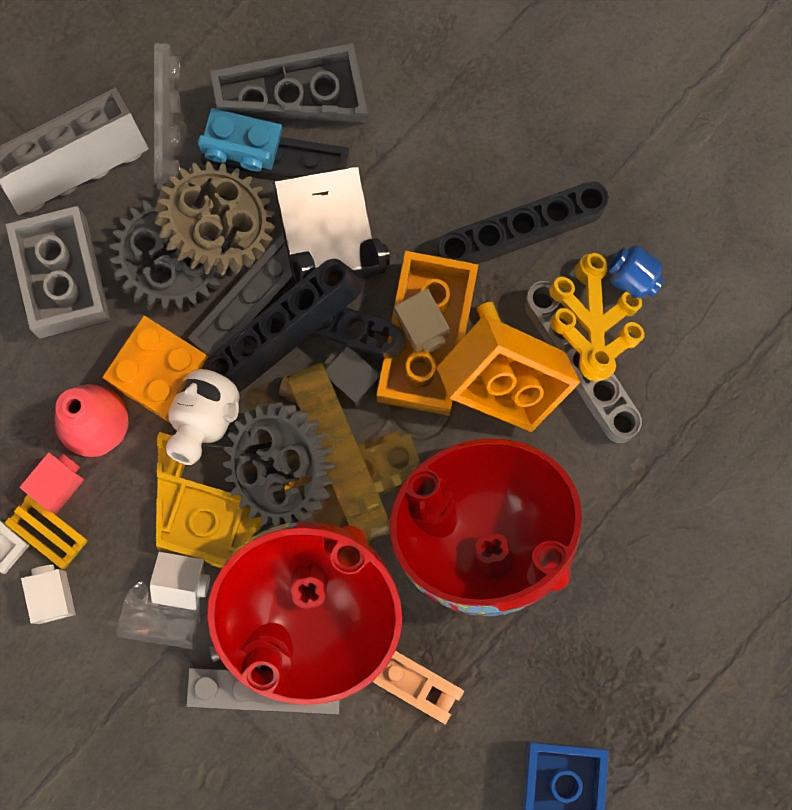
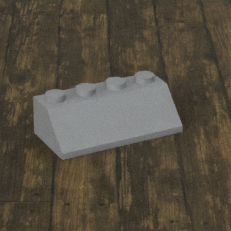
M115 87L1 145L0 185L19 216L25 212H34L40 209L46 201L58 195L65 196L72 193L78 185L90 179H99L105 176L111 168L123 162L130 163L135 161L149 148Z

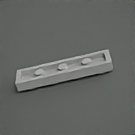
M189 668L187 707L339 714L340 700L314 705L284 703L267 698L251 690L241 683L229 670Z

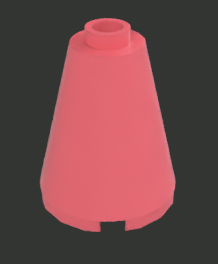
M99 384L81 385L66 390L57 399L54 417L55 431L61 443L71 452L84 457H99L107 454V452L123 441L129 426L128 411L123 400L112 389Z

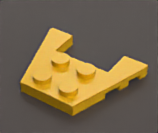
M159 432L157 436L156 547L158 550L175 555L204 559L205 564L222 568L227 559L240 545L259 532L263 526L261 524V516L251 519L249 517L251 507L240 509L239 504L242 500L240 495L231 496L230 492L181 478L185 464L172 459L166 452L167 441L172 435ZM296 481L285 483V493L286 489L292 488Z

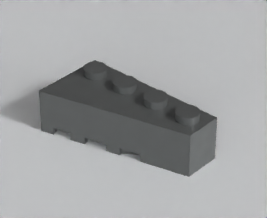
M353 43L210 71L218 110L254 118L367 123L368 112Z

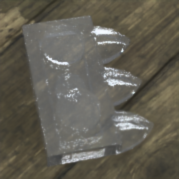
M141 581L134 585L126 595L116 628L117 637L192 649L200 619V601L198 602L197 610L152 603V600L149 601L148 588Z

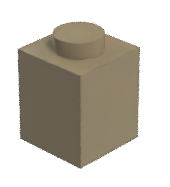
M428 288L394 306V315L415 353L422 349L429 353L446 343L444 338L449 336L450 327Z

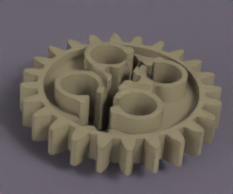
M207 161L203 171H201L196 163H192L189 173L185 169L180 168L177 176H170L166 187L163 186L155 207V211L159 212L155 224L163 226L159 237L171 238L166 249L173 250L178 248L180 250L177 258L178 261L185 259L187 256L191 258V269L202 263L204 264L205 274H209L213 266H217L220 275L225 274L228 266L235 273H238L242 265L250 268L255 258L260 260L272 240L270 236L275 229V225L270 222L275 213L266 210L270 199L259 198L263 190L261 186L253 189L249 186L252 181L251 176L246 177L244 180L238 178V168L229 174L226 173L224 163L220 165L217 171L213 169L210 161ZM207 182H210L208 194L203 197L199 208L192 209L186 204L194 206L201 188ZM220 196L226 197L227 199H229V201H228V200H224V199L221 198ZM232 227L241 228L244 232L237 231L228 251H225L224 255H220L221 247ZM200 235L207 236L211 241L203 239Z

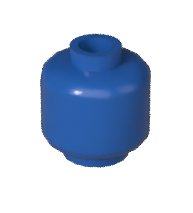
M632 246L628 249L625 247L621 248L607 268V271L610 273V284L623 294L626 291L629 292L632 298H643L646 295L654 296L664 281L660 277L662 272L661 261L639 246Z

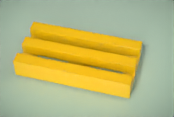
M29 495L24 498L23 504L16 508L15 514L4 523L63 570L67 568L88 541ZM33 507L74 539L76 543L73 547L28 513L29 509ZM21 519H24L67 553L65 557L61 558L18 524Z

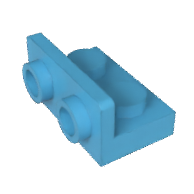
M211 108L204 136H199L198 145L201 153L205 154V157L209 160L219 163H225L226 159L240 162L243 168L252 171H261L262 168L272 170L283 128L280 124Z

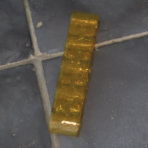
M322 362L287 376L300 410L308 412L306 422L317 420L319 424L315 433L317 435L324 433L328 435L322 442L323 448H333V452L326 456V461L334 463L335 468L327 470V474L335 480L332 486L348 524L362 529L367 536L368 543L390 534L389 518Z

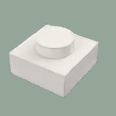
M0 521V572L6 574L30 545L2 521Z

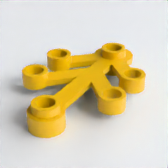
M591 253L584 255L574 269L576 278L586 285L587 309L573 295L575 291L573 282L566 277H558L550 286L549 293L555 301L560 302L565 308L559 309L554 314L550 324L552 329L562 334L580 354L579 369L582 375L588 380L600 381L608 379L615 372V358L627 348L636 347L643 340L645 334L639 324L629 322L620 330L619 337L605 346L604 333L626 316H633L641 308L642 299L632 298L631 294L626 291L618 299L617 305L603 315L601 280L607 273V262L602 255ZM558 287L563 288L565 292H562ZM559 318L565 320L567 325L562 323ZM576 320L588 332V340L574 327ZM628 332L632 333L635 338L631 337Z

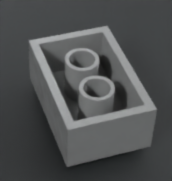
M78 206L6 224L29 328L39 339L111 321L87 218Z

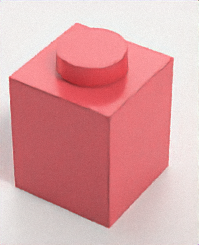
M48 452L19 488L46 510L57 514L84 479L76 473L80 466L69 457L62 454L58 459Z

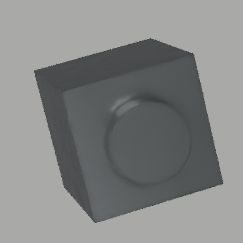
M349 346L342 352L338 349L334 351L323 364L326 368L323 372L324 379L356 408L379 385L380 374Z

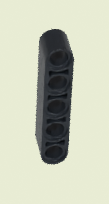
M586 182L450 231L440 239L437 256L480 264L597 221L603 215L608 204V191L598 182ZM586 196L594 197L598 201L599 207L594 209L587 208L583 205L581 199ZM553 208L560 209L565 214V219L554 221L549 218L547 211ZM521 220L526 221L530 224L532 230L522 234L514 229L513 224ZM483 233H492L496 236L498 242L493 246H486L480 242L479 236ZM450 245H457L462 248L464 254L460 258L453 259L448 257L444 250Z
M339 259L326 260L213 352L205 360L203 369L223 375L235 384L238 392L243 391L353 302L363 289L362 277Z

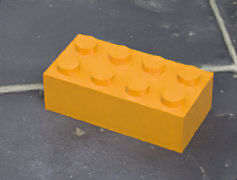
M405 251L395 305L428 288L450 327L449 336L444 338L446 343L438 349L429 353L422 349L415 353L405 335L406 343L403 351L397 357L391 359L384 358L377 390L378 403L450 416L453 400L449 398L437 366L465 337L479 264ZM393 310L391 323L403 331ZM389 336L387 343H391L393 337Z

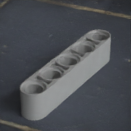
M549 281L534 283L530 287L525 299V310L547 344L566 352L580 380V383L575 388L605 435L616 443L629 441L639 432L642 426V418L639 411L614 373L608 379L591 381L582 375L580 369L573 363V357L579 353L566 339L558 338L550 324L554 314L559 309L565 308L560 302L555 301L550 296L549 288L553 283ZM537 294H545L550 298L552 305L548 308L537 307L533 302V297ZM559 318L562 323L567 325L565 320ZM576 320L574 327L588 340V333ZM597 385L606 386L611 392V400H598L594 396L593 387ZM614 417H627L631 422V431L628 433L619 432L614 426Z

